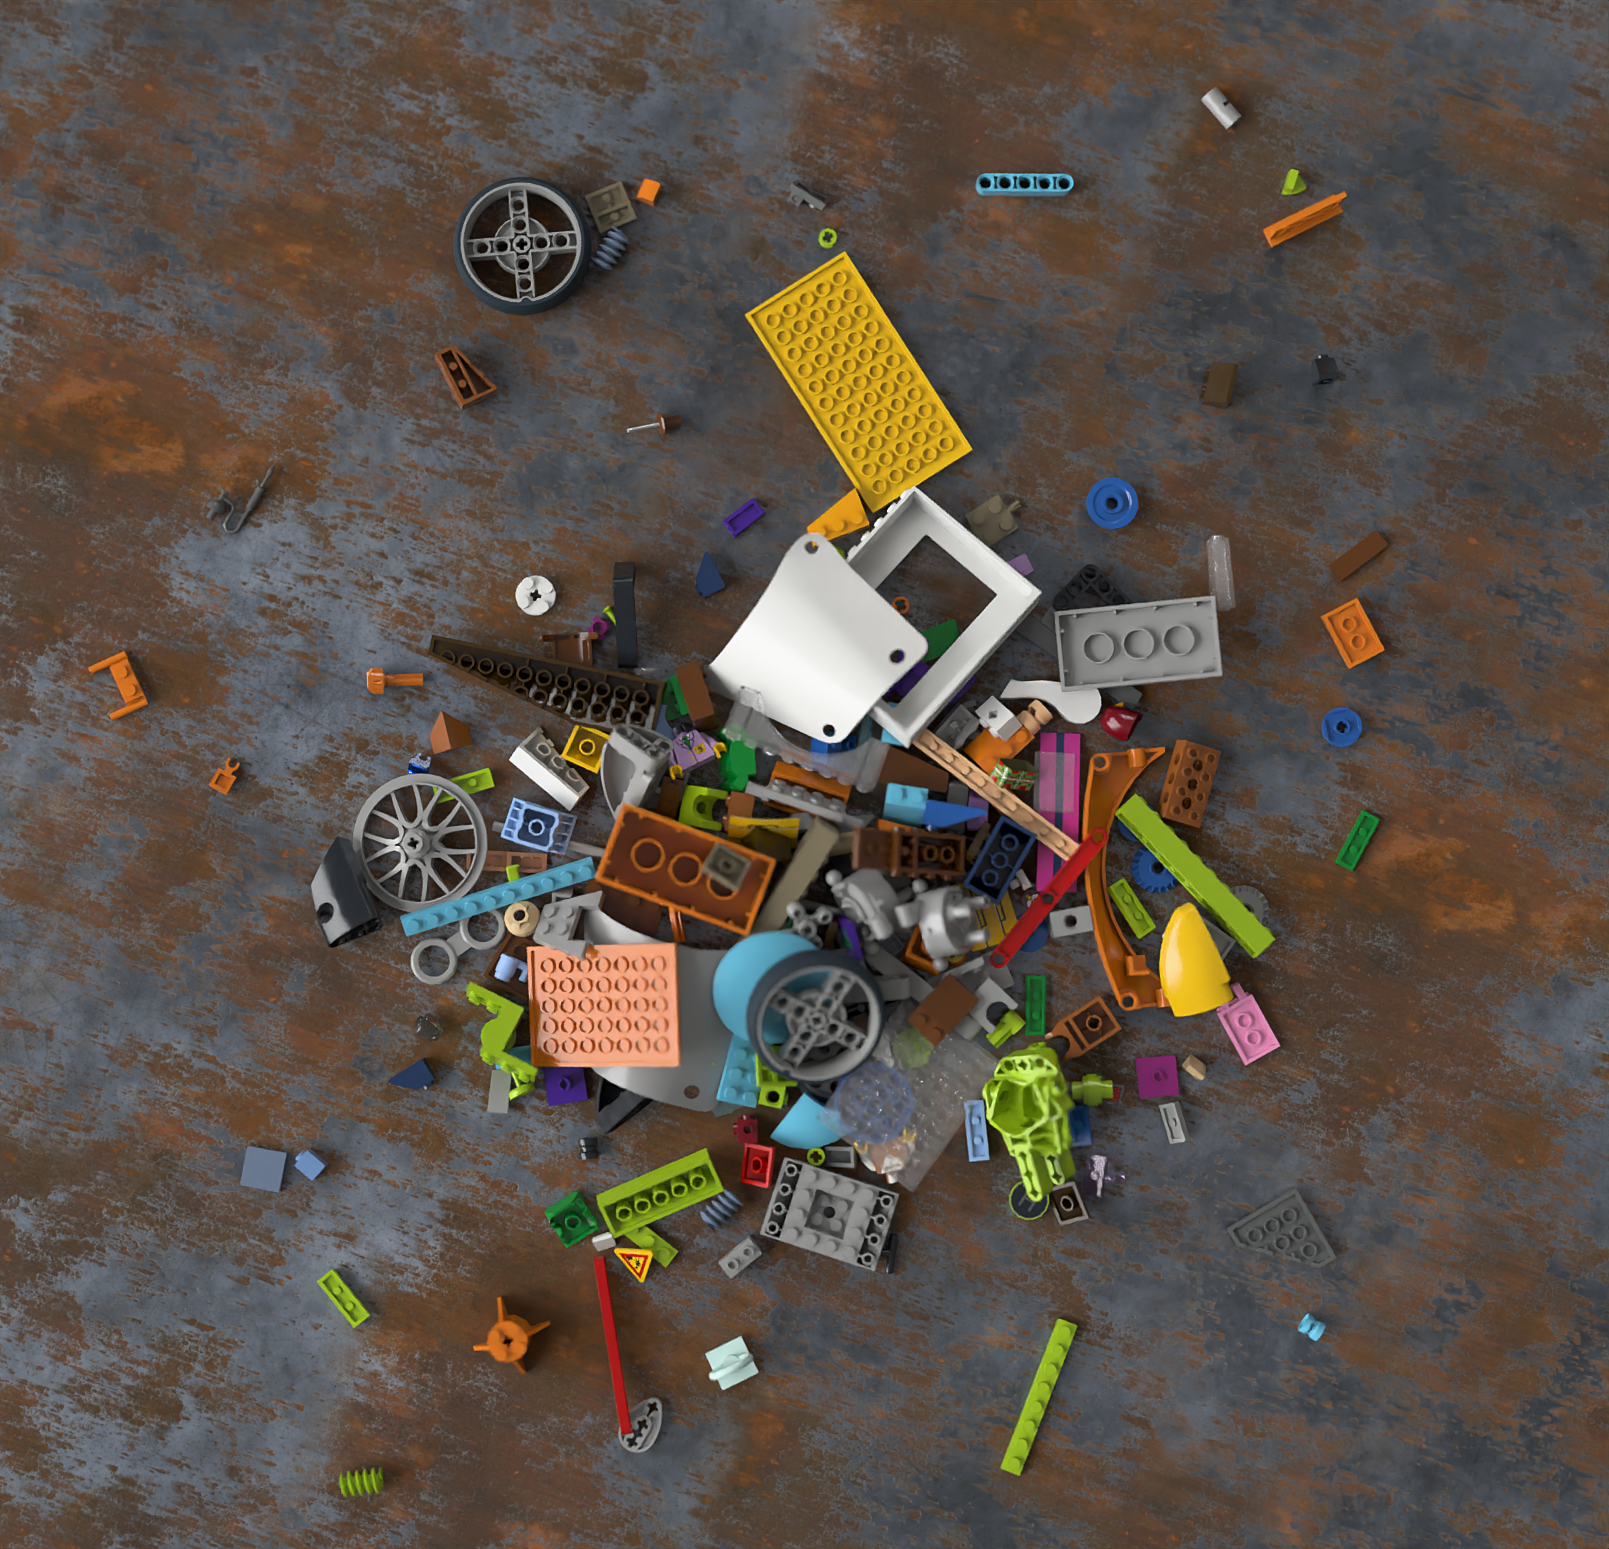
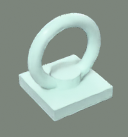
M742 1336L705 1353L713 1369L709 1377L712 1380H718L722 1390L759 1373L753 1361V1355L749 1352Z

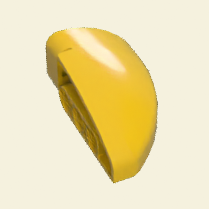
M1189 902L1178 907L1174 911L1165 931L1159 960L1162 990L1176 1017L1198 1014L1228 1003L1234 997L1228 983L1230 977L1198 911Z

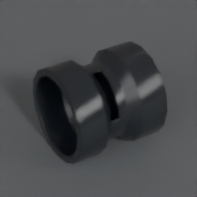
M597 1137L577 1139L578 1146L582 1149L579 1152L580 1160L599 1157V1151L595 1149L598 1143Z

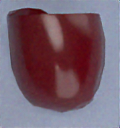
M1120 702L1115 706L1108 707L1102 713L1100 725L1110 736L1127 742L1144 714L1124 708V702Z

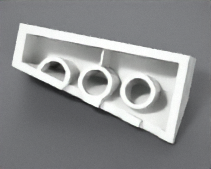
M538 727L517 747L509 760L570 811L582 799L589 786L574 768H570L566 764V759L556 752L553 748V742L550 739L547 740L542 735L543 730Z

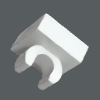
M1019 869L1015 874L1016 879L1010 883L1012 890L1020 885L1023 890L1031 887L1022 869Z

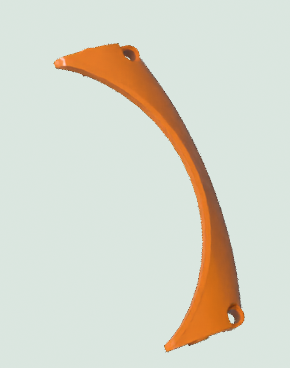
M1165 747L1099 753L1091 758L1084 799L1082 841L1095 827L1104 828L1109 837L1115 813L1125 793L1144 768L1165 753ZM1097 757L1104 759V767L1098 768L1095 766L1094 762ZM1100 831L1093 834V839L1096 842H1101L1105 837ZM1107 837L1104 846L1084 869L1086 896L1091 913L1093 932L1105 972L1118 1004L1122 1009L1130 1011L1145 1007L1170 1006L1168 999L1164 996L1161 979L1147 966L1146 970H1149L1150 974L1126 976L1124 956H1135L1137 954L1122 934L1110 904L1108 891L1106 890L1105 860ZM1125 996H1131L1133 999V1003L1129 1007L1123 1005V998Z

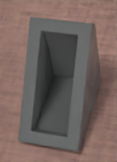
M854 1145L824 1146L825 1166L857 1167L856 1148Z

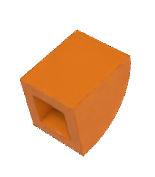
M644 179L636 199L654 207L662 190L661 183Z

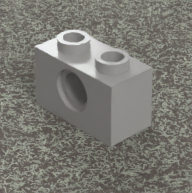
M749 1235L722 1257L718 1264L730 1278H733L761 1255L762 1249Z

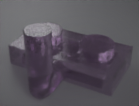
M1088 1154L1082 1194L1103 1197L1105 1182L1124 1183L1125 1177L1123 1175L1107 1174L1108 1157Z

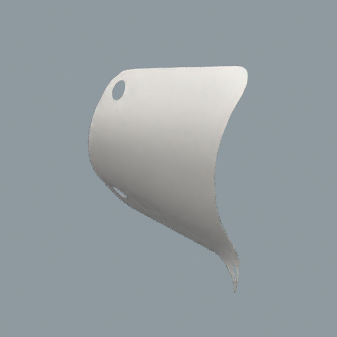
M810 533L798 539L788 551L768 589L732 640L705 670L707 677L703 679L705 685L709 684L711 690L813 738L827 743H834L844 739L877 699L926 653L927 642L919 632L847 564L823 535ZM809 541H814L818 544V550L814 554H809L805 550L804 546ZM896 649H901L905 652V659L899 664H893L889 658L892 651ZM826 724H831L835 728L836 733L834 736L828 737L823 733V727Z

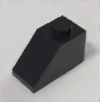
M1318 355L1316 359L1312 360L1313 385L1333 384L1339 378L1334 357L1328 358V355Z

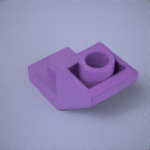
M970 787L968 807L987 810L985 815L967 820V831H978L984 821L987 823L989 802Z

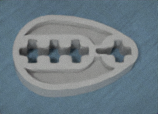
M650 1397L640 1402L629 1412L632 1430L639 1428L638 1420H647L646 1425L648 1427H643L641 1430L643 1435L637 1436V1445L633 1444L630 1446L627 1439L628 1437L633 1438L634 1431H632V1434L621 1435L619 1427V1440L627 1450L636 1453L644 1452L655 1442L663 1415L662 1402L657 1397ZM656 1402L658 1410L654 1409L650 1415H647L650 1409L648 1404Z

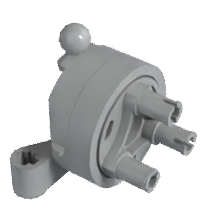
M859 869L842 880L839 871L831 870L828 872L826 880L829 885L833 886L831 891L842 914L854 923L859 943L864 944V953L872 957L877 955L879 945L873 940L876 938L878 940L883 939L894 932L893 928L899 924L895 907L915 897L912 888L907 886L895 894L891 886L884 879L885 876L890 874L887 871ZM839 929L837 936L835 935L834 938L839 948H844Z
M916 879L912 883V890L917 894V897L911 903L895 907L900 928L919 922L926 951L930 954L931 958H934V969L944 971L948 967L946 956L967 953L973 948L975 943L990 940L988 929L977 930L975 910L990 907V899L987 895L975 898L968 897L960 887H950L949 884L926 891L928 888L926 881Z

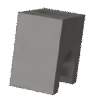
M1089 905L1051 911L1047 914L1051 937L1094 930ZM1068 916H1074L1076 919L1073 927L1066 925V918Z
M987 976L972 991L979 1001L968 1013L991 1034L995 1027L986 1018L988 1006L993 1002L999 1001L1007 1004L1010 1009L1014 1010L1018 1004Z

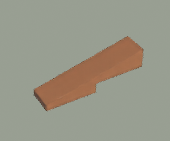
M487 851L483 870L506 871L507 866L519 864V872L539 873L546 871L547 854ZM474 853L465 854L464 869H470Z

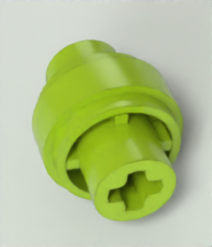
M1086 1074V1076H1082V1081L1072 1082V1100L1083 1099V1104L1098 1106V1104H1102V1099L1113 1098L1112 1080L1101 1081V1076H1097V1074Z

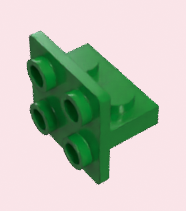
M677 675L663 681L667 682L663 705H668L665 711L667 720L672 721L689 715Z

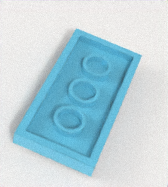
M733 1033L716 1099L756 1108L761 1087H757L755 1052L750 1041Z

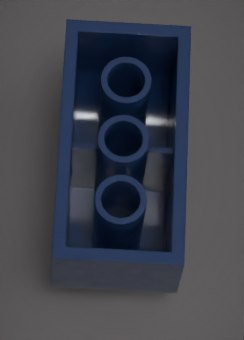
M1003 815L996 821L990 832L991 835L982 847V852L969 869L961 885L979 896L987 895L990 902L995 905H999L1037 834Z

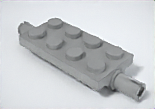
M771 780L766 787L749 781L745 791L746 794L762 798V801L774 799L830 818L840 827L845 826L855 830V827H861L863 819L846 815L845 809L847 805H844L841 800L824 798V795L818 792H813V794L806 792L800 786H788L783 780Z

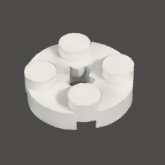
M530 576L524 578L518 585L516 600L518 606L525 613L539 616L553 607L556 600V592L553 585L546 578ZM535 590H538V594L541 595V598H537L536 601H533V597H531L530 595L531 593H534Z

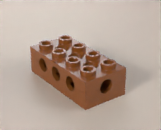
M1176 740L1156 810L1161 818L1186 826L1200 828L1221 751L1187 740Z

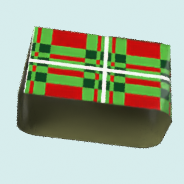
M999 758L990 778L1000 788L1029 791L1040 773L1028 761Z

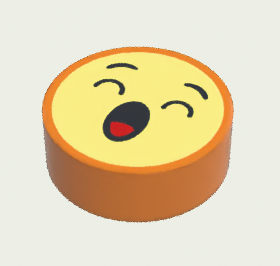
M966 953L947 956V960L951 966L956 967L962 965L966 961L967 956Z

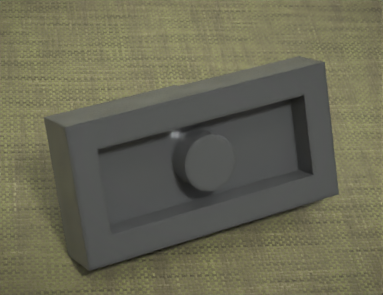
M798 180L793 182L789 188L792 191L789 201L797 206L805 199L811 208L822 211L830 202V199Z

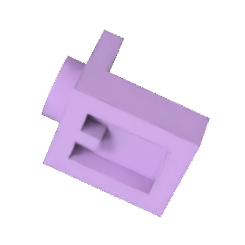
M1025 553L1006 562L1023 577L1034 572Z

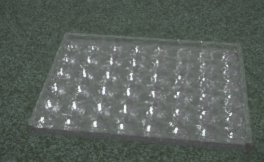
M912 996L903 999L885 1023L880 1042L870 1058L857 1070L846 1076L816 1117L911 1192L915 1190L981 1098L985 1084L994 1078V1072L1000 1062L974 1040L971 1043L954 1029L935 1047L906 1020L909 1014L920 1004Z

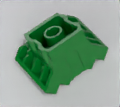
M738 724L722 727L715 734L728 751L727 753L725 751L720 752L719 770L717 771L723 778L718 787L728 793H731V791H742L748 784V778H757L754 737H746L745 731Z

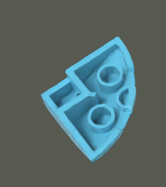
M805 1091L769 1137L792 1148L812 1149L834 1143L842 1138L846 1132L839 1124L835 1112Z

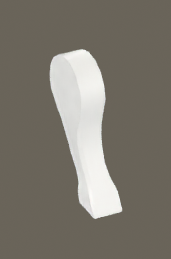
M1011 679L999 697L1001 700L1022 698L1041 700L1053 707L1064 719L1074 724H1084L1093 720L1101 708V696L1098 689L1062 692L1061 682L1044 680L1017 681Z

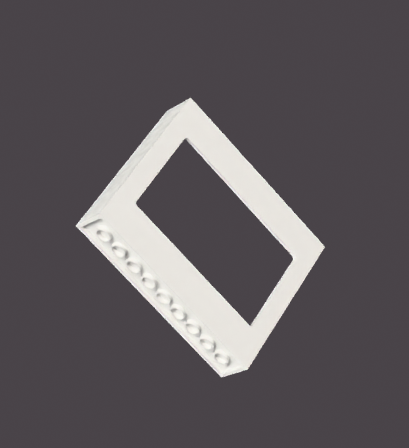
M915 486L910 490L907 488L901 494V500L889 507L887 510L888 514L876 521L874 524L875 528L863 535L861 538L862 542L858 547L853 546L847 554L849 556L845 560L847 564L876 590L924 536H929L993 590L997 596L895 708L890 707L879 697L866 712L907 748L1035 608L1041 596V592Z

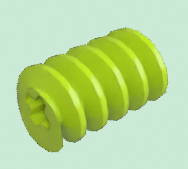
M372 1468L370 1474L364 1469L362 1475L356 1470L354 1476L348 1471L346 1477L343 1476L341 1471L340 1486L344 1497H348L350 1492L352 1496H356L358 1491L360 1495H364L366 1490L370 1495L374 1489L377 1494L381 1493L383 1487L382 1468H379L378 1473Z

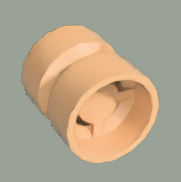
M1035 699L1028 706V710H1023L1016 718L1032 735H1035L1041 729L1040 725L1048 723L1053 716L1040 701Z

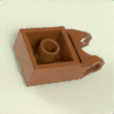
M1101 995L1059 1021L1052 1032L1045 1035V1038L1048 1040L1057 1035H1064L1069 1039L1070 1049L1060 1059L1063 1063L1069 1058L1083 1055L1121 1030L1122 1027ZM1092 1017L1094 1019L1098 1018L1100 1021L1098 1023L1099 1027L1096 1029L1094 1026L1092 1028L1089 1026L1091 1023L1090 1018Z

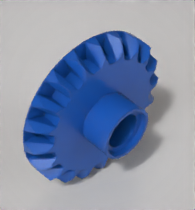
M1105 478L1100 480L1091 488L1087 496L1086 503L1089 516L1102 528L1119 529L1132 521L1137 513V494L1134 488L1122 479ZM1107 500H1115L1117 507L1110 509L1107 506Z
M1143 845L1135 853L1131 864L1132 875L1136 883L1142 889L1151 893H1163L1174 888L1179 881L1164 865L1163 870L1160 873H1156L1153 870V865L1155 862L1160 861Z

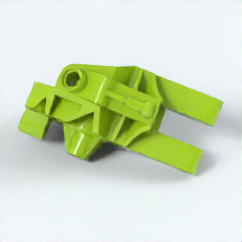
M1045 1042L1031 1044L1024 1050L1013 1051L1004 1057L994 1072V1078L985 1084L982 1092V1097L986 1100L987 1106L986 1118L991 1125L1001 1131L1010 1155L1017 1158L1027 1194L1033 1201L1043 1199L1053 1191V1183L1062 1185L1072 1178L1076 1172L1069 1150L1073 1146V1140L1068 1122V1111L1074 1107V1104L1066 1094L1067 1085L1060 1072L1061 1065L1058 1064L1057 1054L1053 1049L1047 1048Z

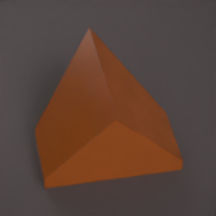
M441 710L429 735L434 755L473 745L468 725Z

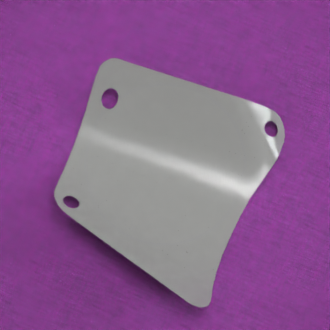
M587 910L585 914L584 941H587L589 945L666 944L624 927L600 910ZM677 946L682 1065L590 1067L610 1082L637 1094L668 1104L707 1112L714 1109L719 1103V1100L716 1098L733 1032L719 1017L713 1000L715 973L720 962L729 951L697 950ZM687 1086H697L699 1088V1095L693 1099L687 1098L684 1095V1090Z

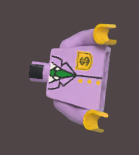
M683 725L675 727L672 731L677 739L672 741L674 748L669 757L671 762L668 766L671 777L675 779V774H680L683 777L684 774L714 760L715 753L720 758L721 751L728 752L725 745L718 743L714 738L703 732L698 733L697 730H693L687 733Z

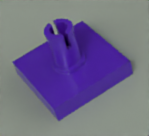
M583 1066L542 1067L549 1106L589 1099Z

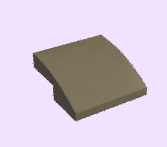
M621 181L584 195L600 233L612 229V226L617 227L636 219Z

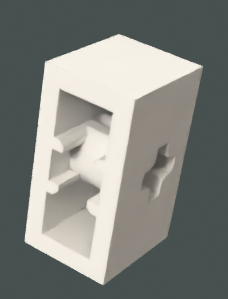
M993 695L975 711L980 717V724L985 729L989 727L988 731L996 739L1000 737L1004 742L1022 727L1015 715Z

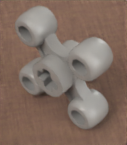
M791 902L787 906V912L794 919V926L791 929H782L780 932L799 935L813 943L818 949H821L823 942L816 934V927L820 924L831 922L832 912L828 907L821 906L817 908L814 915L808 916L804 914V908L799 902Z

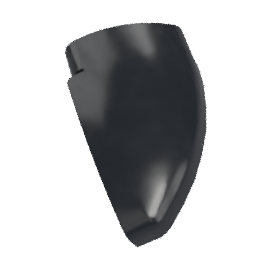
M601 1076L596 1099V1122L605 1134L612 1133L655 1099L627 1090Z

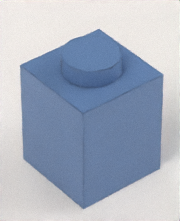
M309 1149L306 1152L302 1150L295 1158L298 1162L294 1166L313 1181L326 1168L328 1163L313 1150Z

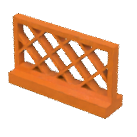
M1345 191L1336 196L1334 194L1264 228L1263 232L1271 248L1342 214L1343 210L1340 205L1347 197Z

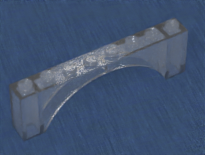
M741 685L722 732L731 740L737 741L739 739L744 741L748 747H759L764 749L763 752L768 755H779L786 762L799 763L806 770L814 769L819 771V774L823 777H834L838 779L839 783L854 785L857 790L864 793L871 792L875 788L890 744L872 737L860 747L845 753L818 754L803 750L787 741L772 726L764 711L760 692Z

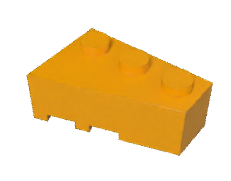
M856 488L807 527L808 534L818 533L823 535L829 542L869 528L870 524ZM811 541L813 547L817 548L818 544L814 541Z

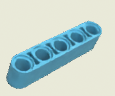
M985 173L978 177L976 190L984 196H1066L1071 192L1074 182L1068 174ZM988 181L990 187L982 188L980 182ZM1007 181L1010 187L1004 189L1000 186V182ZM1021 181H1027L1030 187L1024 189L1020 186L1019 183ZM1046 181L1049 184V188L1043 189L1039 183ZM1066 181L1069 184V188L1062 189L1059 186V182Z

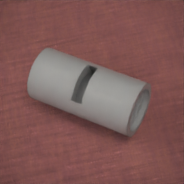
M1214 87L1201 99L1227 130L1242 117L1217 87Z

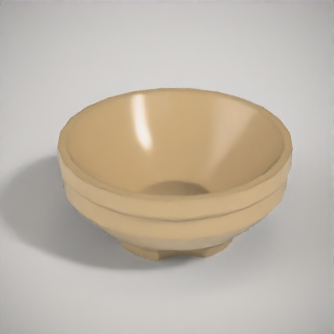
M518 901L508 907L504 921L507 929L512 934L526 937L536 931L541 915L533 903ZM524 911L525 918L522 921H516V912Z

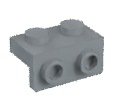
M958 702L932 732L956 751V749L964 744L965 739L977 730L980 722L979 719L974 717Z

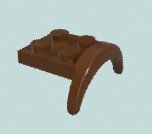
M598 632L540 636L541 642H552V656L554 660L593 667L592 640L599 639Z

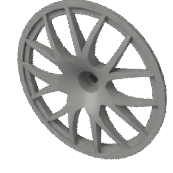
M409 774L382 785L365 802L354 827L353 849L365 875L367 886L372 893L394 908L415 912L440 903L460 899L472 889L485 865L488 836L484 818L478 806L460 786L436 775ZM413 785L418 807L417 818L413 823L406 818L395 790ZM418 785H429L439 788L426 809ZM445 791L458 800V804L438 826H432L431 815L442 792ZM389 794H391L398 819L374 810L380 801ZM461 806H463L469 815L472 825L449 827ZM371 813L393 823L398 827L400 836L393 840L365 832ZM474 829L475 849L446 848L441 843L446 834ZM364 836L389 845L365 859ZM413 838L419 841L416 848L410 845L413 842ZM393 851L401 853V862L392 871L376 881L367 863ZM474 853L468 873L450 854ZM434 858H442L464 877L461 883L452 891L445 885L434 868ZM414 865L420 867L422 871L423 890L421 902L403 899L408 876ZM402 871L397 897L385 890L380 883ZM431 876L446 895L435 900L426 901Z

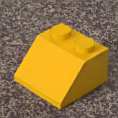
M575 725L561 757L597 774L601 768L602 750L610 735L597 729Z

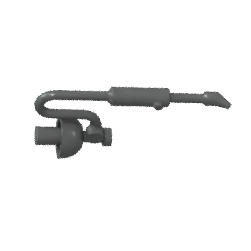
M273 464L268 469L260 486H257L246 506L247 510L234 530L228 528V522L235 512V504L228 497L229 492L224 489L221 490L218 500L213 499L206 504L210 508L206 517L213 521L217 513L224 515L225 506L222 501L225 504H230L231 511L223 525L227 533H237L250 511L254 510L262 496L264 486L274 473L275 465Z

